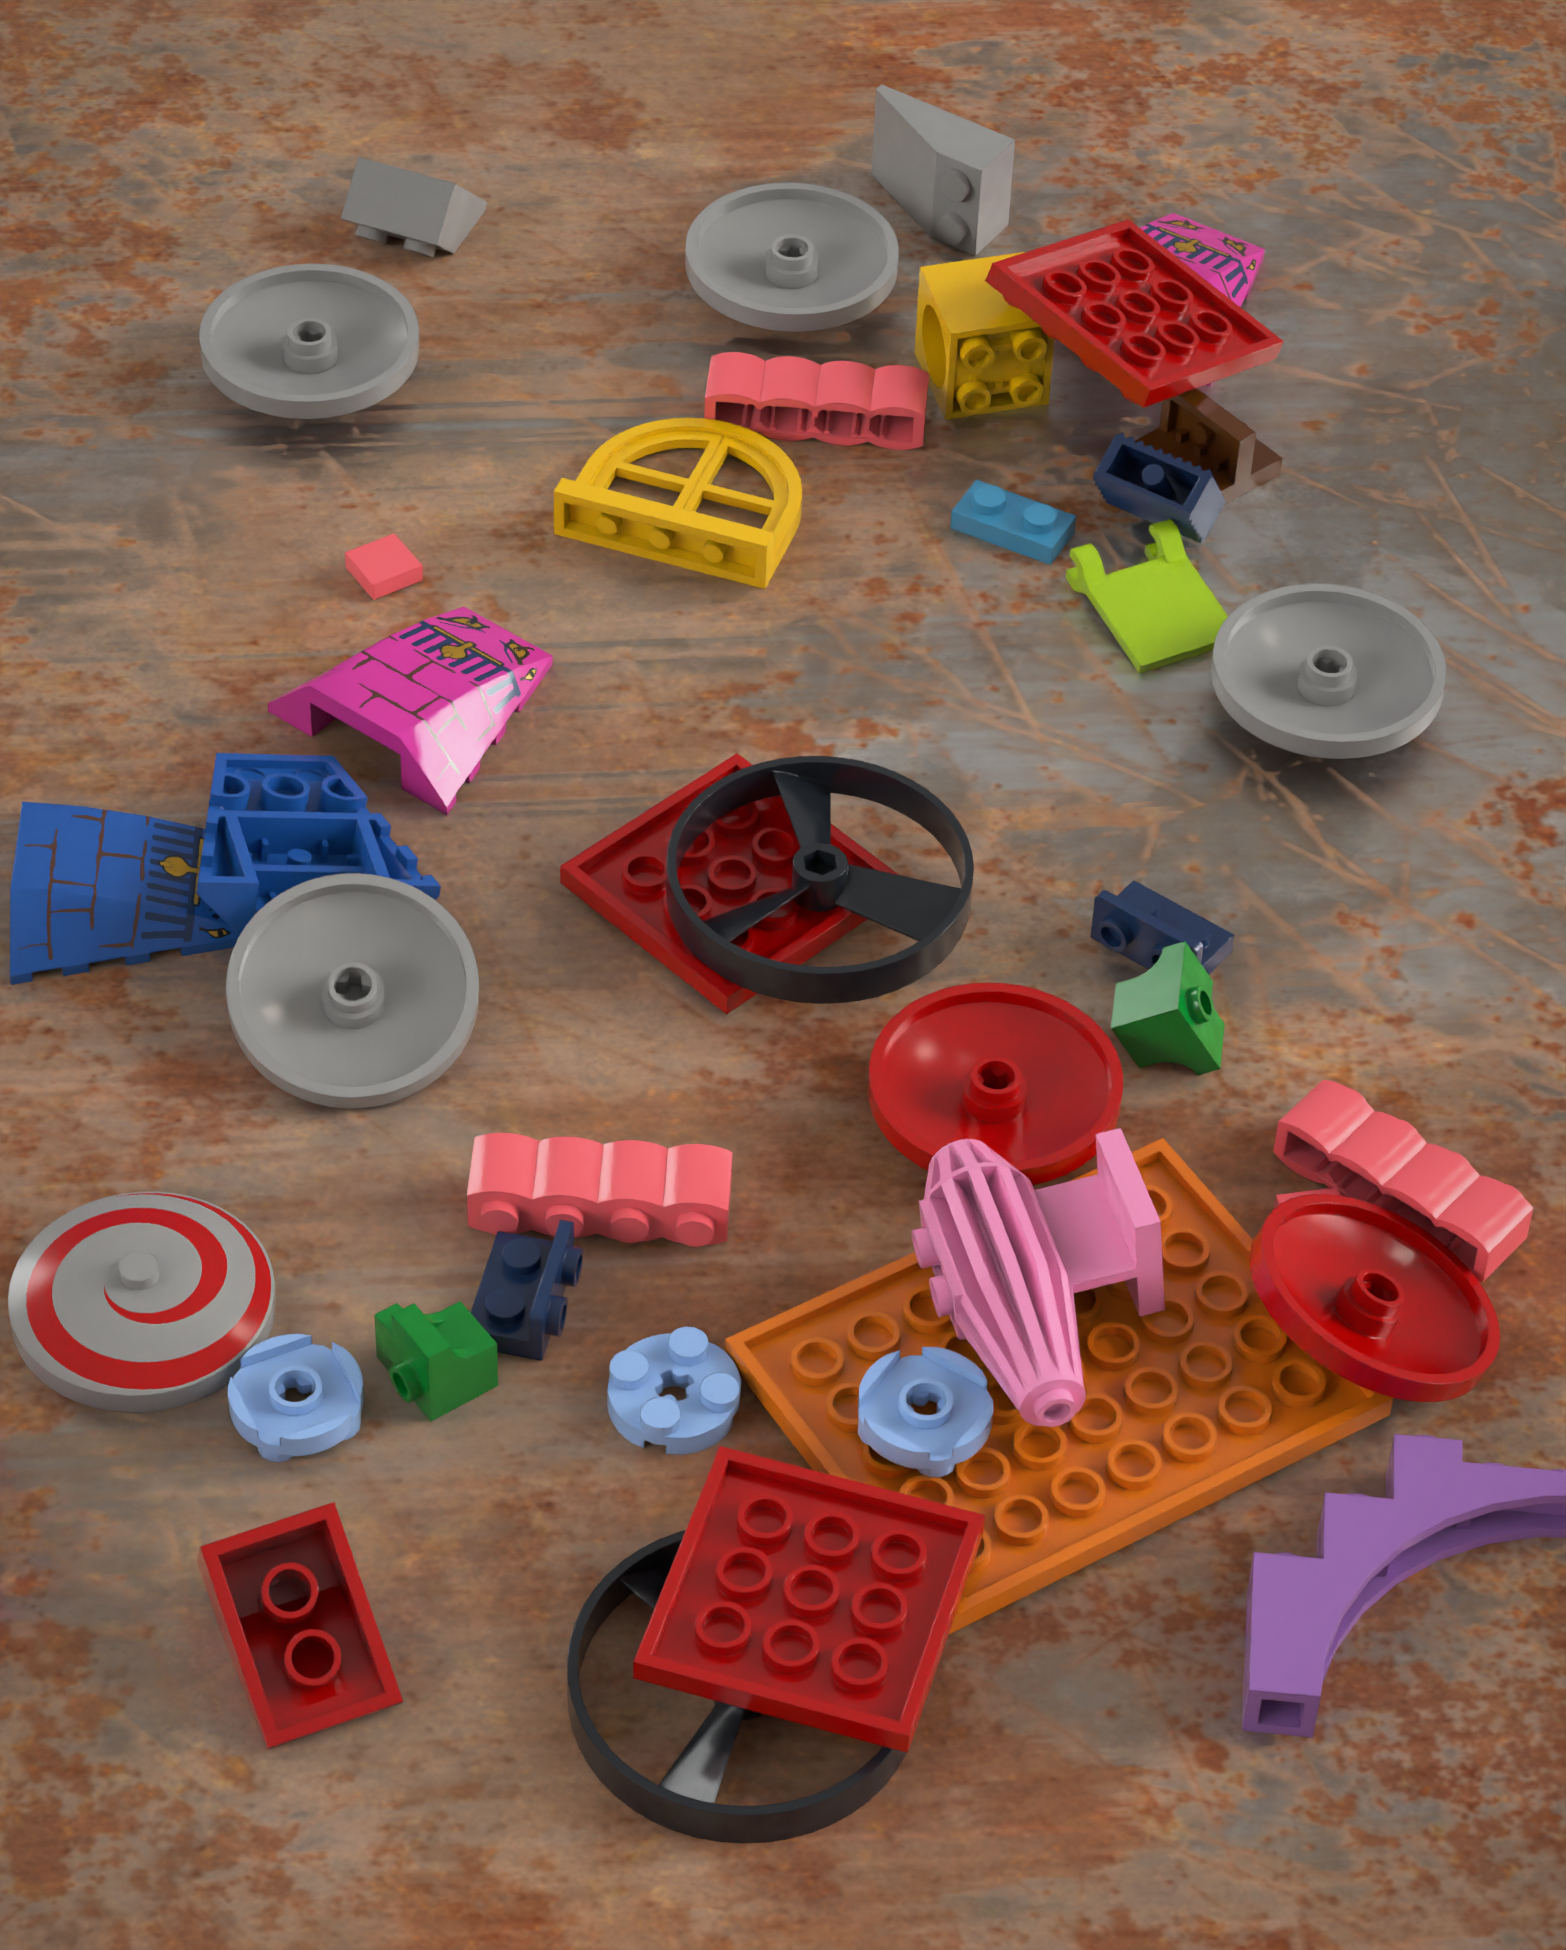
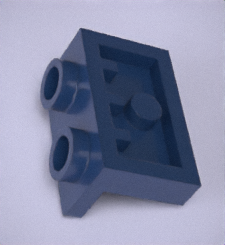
M1134 880L1118 896L1107 890H1102L1094 900L1090 938L1147 969H1150L1158 961L1164 947L1186 941L1208 975L1232 952L1234 934Z
M560 1220L553 1241L497 1232L470 1312L497 1343V1353L542 1361L550 1335L561 1336L568 1308V1299L563 1297L566 1285L577 1286L583 1264V1248L574 1247V1222Z

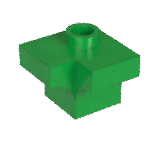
M1186 941L1164 947L1158 961L1142 975L1116 983L1111 1030L1139 1068L1161 1062H1174L1191 1068L1197 1075L1221 1068L1225 1023L1214 1009L1212 1001L1213 981Z
M461 1301L431 1314H423L415 1303L405 1308L396 1303L374 1314L376 1357L389 1371L392 1384L399 1396L406 1403L414 1401L430 1421L498 1386L497 1343Z

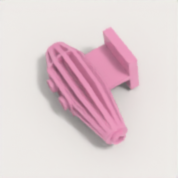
M1121 1128L1095 1134L1097 1175L1034 1190L1033 1184L1024 1174L985 1143L974 1139H964L949 1143L936 1152L929 1164L924 1200L919 1201L921 1228L912 1230V1241L920 1268L932 1267L935 1277L929 1278V1285L936 1312L939 1317L950 1316L958 1340L967 1339L1017 1408L1022 1418L1032 1425L1060 1426L1072 1419L1085 1402L1086 1393L1083 1385L1073 1293L1125 1281L1139 1317L1165 1310L1161 1222Z

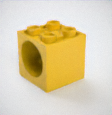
M1025 252L920 267L914 353L922 370L929 373V386L945 420L1049 404L1055 339L1046 335L1041 326L1022 310L1009 305L1003 299L1002 294L985 281L992 263Z

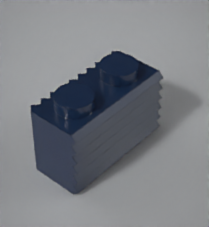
M1123 432L1115 435L1093 475V481H1096L1095 485L1101 490L1100 494H1103L1106 503L1152 523L1171 519L1177 526L1180 535L1199 543L1205 541L1226 503L1210 469L1203 471L1200 465L1193 467L1191 461L1184 463L1181 457L1174 459L1171 453L1165 455L1162 449L1155 451L1152 445L1145 447L1143 441L1135 442L1133 436L1126 439Z

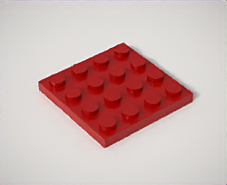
M1129 219L994 262L985 280L1002 294L1003 299L1009 305L1022 310L1041 326L1046 335L1063 343L1081 358L1082 363L1087 368L1099 372L1120 389L1121 394L1127 400L1140 405L1142 408L1275 360L1284 343L1282 339Z
M738 753L560 866V883L725 1014L730 1013L758 993L740 987L723 978L701 962L684 944L673 925L667 906L666 858L672 831L688 805L715 782L736 771L752 766L750 762ZM781 795L746 804L722 816L708 826L686 851L680 863L677 876L686 900L702 921L791 888L793 858L800 849ZM831 824V845L839 848L846 855L848 864L899 875ZM792 899L732 940L731 943L764 958L801 965L868 919L841 907L825 912L809 911L800 907Z
M719 1446L633 1661V1679L908 1753L984 1533L985 1515Z

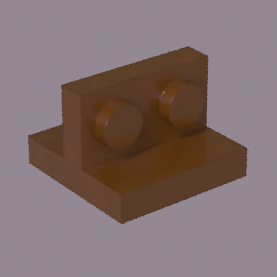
M1197 388L1163 400L1159 428L1135 440V442L1143 441L1145 447L1152 445L1155 451L1162 449L1165 455L1171 453L1174 459L1181 457L1184 463L1191 461L1193 467L1200 465L1203 471L1210 469L1225 498V505L1276 478L1281 473L1283 458L1256 438V432L1244 422L1237 419Z

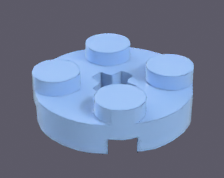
M685 1326L674 1330L671 1334H659L642 1339L629 1346L626 1350L614 1355L610 1361L607 1390L608 1412L615 1428L629 1442L644 1448L645 1440L655 1445H666L665 1454L685 1455L696 1453L715 1445L732 1428L733 1417L740 1406V1374L730 1356L717 1345L708 1342V1337L702 1330ZM672 1386L686 1389V1398L679 1401L671 1394L662 1397L658 1394L664 1388Z
M286 1334L267 1339L253 1346L240 1359L241 1368L234 1375L233 1379L230 1377L228 1402L233 1425L239 1434L247 1442L257 1446L259 1454L269 1461L284 1462L293 1456H305L322 1452L337 1445L342 1440L354 1437L360 1429L361 1411L364 1404L362 1373L355 1358L345 1348L333 1342L331 1350L323 1345L312 1344L311 1335ZM296 1387L301 1394L310 1392L313 1394L303 1401L290 1402L286 1401L285 1390Z
M922 1347V1355H909L900 1358L901 1350L883 1356L867 1370L860 1383L858 1435L861 1441L871 1446L874 1451L885 1459L904 1467L917 1469L925 1476L942 1477L948 1475L953 1471L955 1464L966 1461L976 1454L989 1437L993 1420V1399L987 1391L988 1381L982 1370L971 1360L944 1348ZM928 1401L938 1404L937 1413L932 1415L918 1414L910 1406L912 1403L917 1406H924Z

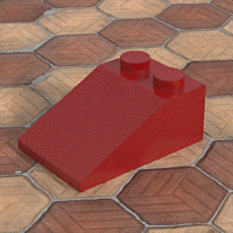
M335 1502L200 1546L197 1564L219 1629L267 1750L403 1703Z

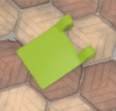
M1171 519L1150 525L1149 532L1156 542L1145 546L1144 552L1149 560L1148 562L1105 574L1100 555L1091 543L1070 549L1069 556L1077 567L1066 570L1065 576L1069 585L1074 591L1087 595L1139 674L1212 651L1217 633L1228 617L1188 559L1180 532Z

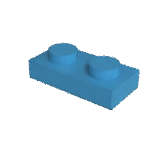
M976 479L951 511L950 528L1051 565L1075 534L1077 516Z

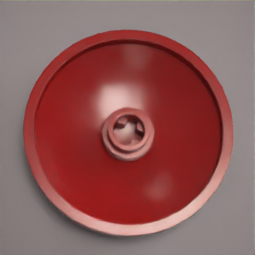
M986 982L952 986L927 994L913 1001L891 1018L876 1039L871 1052L868 1074V1097L873 1117L887 1140L906 1158L927 1171L932 1157L942 1147L958 1140L974 1139L985 1143L1024 1174L1033 1185L1048 1182L1067 1175L1091 1160L1097 1154L1095 1134L1114 1130L1120 1116L1123 1095V1071L1119 1056L1111 1040L1102 1028L1079 1008L1061 998L1038 989L1015 984Z
M1301 1195L1291 1198L1274 1208L1252 1242L1249 1257L1251 1277L1255 1289L1269 1314L1289 1338L1303 1351L1348 1381L1396 1399L1414 1402H1441L1455 1399L1471 1391L1480 1382L1496 1358L1500 1344L1499 1323L1494 1307L1480 1282L1469 1268L1443 1243L1398 1214L1372 1203L1341 1195Z

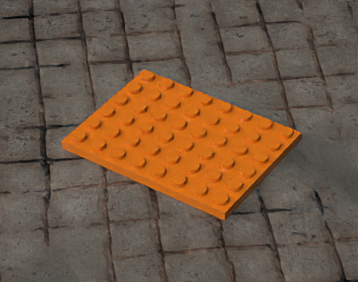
M1164 1138L1131 1153L1161 1222L1165 1310L1139 1317L1125 1281L1073 1293L1086 1397L1083 1406L1073 1418L1060 1426H1036L1022 1418L1017 1408L967 1339L958 1340L950 1316H938L929 1285V1278L935 1277L932 1267L920 1268L915 1252L725 1339V1352L734 1361L742 1379L813 1470L985 1515L984 1533L949 1634L1389 1416L1391 1413L1392 1397L1363 1388L1332 1372L1303 1351L1278 1326L1262 1303L1251 1277L1249 1257L1253 1239ZM1096 1168L1070 1181L1097 1175L1098 1169ZM922 1347L948 1349L971 1360L982 1370L988 1381L987 1391L993 1399V1420L989 1437L976 1454L966 1461L955 1464L953 1471L948 1475L928 1477L921 1474L917 1469L895 1464L879 1455L871 1446L866 1445L858 1435L860 1383L867 1370L877 1360L889 1353L901 1350L900 1358L909 1355H922ZM928 1401L924 1406L910 1404L914 1412L918 1414L932 1415L937 1413L938 1404Z

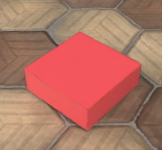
M395 533L345 552L346 569L373 600L423 581V565Z

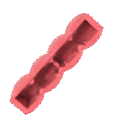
M719 353L711 356L704 418L733 423L766 437L781 441H801L814 437L834 445L851 446L870 442L886 449H915L923 446L929 373L906 365H888L873 369L868 365L853 361H832L819 365L814 361L793 356L775 357L765 361L758 356L748 353Z
M1322 1080L1278 1121L1273 1152L1286 1166L1308 1180L1325 1184L1328 1188L1338 1187L1341 1196L1372 1203L1416 1224L1451 1250L1469 1268L1479 1282H1484L1527 1239L1533 1207L1516 1188L1496 1179L1480 1176L1462 1155L1439 1145L1426 1143L1410 1123L1392 1115L1374 1111L1364 1097L1354 1089L1347 1088L1334 1081Z
M513 1133L480 1135L474 1137L467 1191L468 1226L493 1235H497L498 1231L517 1234L534 1230L555 1237L560 1220L574 1222V1238L600 1234L621 1242L636 1243L663 1237L691 1247L723 1243L727 1241L733 1152L721 1147L705 1144H685L666 1148L655 1143L638 1140L615 1141L603 1145L593 1140L567 1136L552 1137L538 1141L531 1137Z

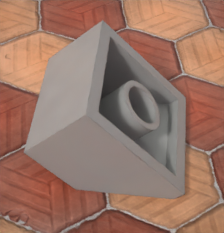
M358 157L341 219L356 226L355 235L360 238L386 244L388 236L405 240L403 249L434 258L436 249L452 254L455 253L485 212L487 202L455 183Z

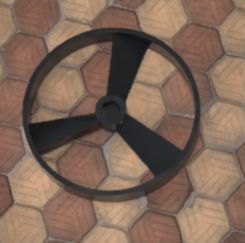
M798 756L781 758L743 768L722 778L700 793L688 805L679 817L668 843L666 858L667 906L677 933L690 951L708 968L736 985L758 994L793 1002L813 1004L855 1002L879 997L914 983L941 964L953 951L963 935L970 915L974 873L973 855L968 837L952 811L928 789L912 779L879 765L842 757ZM831 793L874 801L890 807L920 824L936 838L950 856L957 870L961 888L848 864L846 855L839 848L831 845ZM781 795L800 849L793 858L791 888L702 921L686 900L677 876L680 863L686 851L708 826L722 816L746 804ZM792 899L800 907L815 912H825L841 907L919 941L905 950L879 960L838 967L801 966L783 963L756 955L731 943L732 940Z
M686 1530L658 1539L621 1561L601 1580L584 1603L574 1624L567 1657L568 1713L573 1734L587 1764L615 1797L652 1822L685 1835L716 1842L741 1844L767 1843L799 1837L833 1825L869 1802L888 1783L907 1753L883 1746L870 1761L851 1776L811 1796L770 1805L736 1806L716 1804L715 1800L742 1720H749L762 1715L759 1712L714 1701V1708L659 1785L640 1775L624 1763L597 1732L587 1713L579 1685L580 1670L586 1651L597 1630L611 1612L627 1597L634 1593L653 1610L655 1609Z

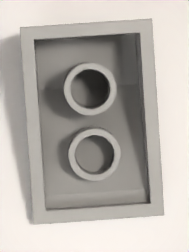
M881 84L876 89L871 174L931 238L976 256L1008 226L1015 139Z

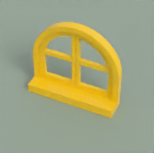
M669 418L629 428L602 444L586 462L576 481L561 478L554 490L555 535L766 589L800 524L802 513L801 478L792 460L782 449L766 437L743 426L706 418ZM676 448L705 449L689 479L631 464L646 455ZM727 455L736 457L755 468L770 486L774 500L711 485ZM617 476L676 491L680 495L674 505L670 506L608 490V488ZM702 499H707L769 516L762 529L701 514L696 512Z

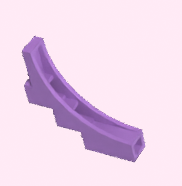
M1394 1434L1386 1472V1498L1369 1497L1361 1493L1338 1494L1325 1492L1317 1532V1558L1300 1557L1286 1552L1276 1554L1254 1552L1246 1600L1242 1731L1313 1737L1322 1684L1336 1650L1361 1615L1397 1583L1438 1560L1483 1545L1534 1537L1566 1538V1469L1544 1470L1505 1466L1500 1463L1480 1464L1463 1462L1462 1440L1437 1438L1431 1435L1412 1436Z

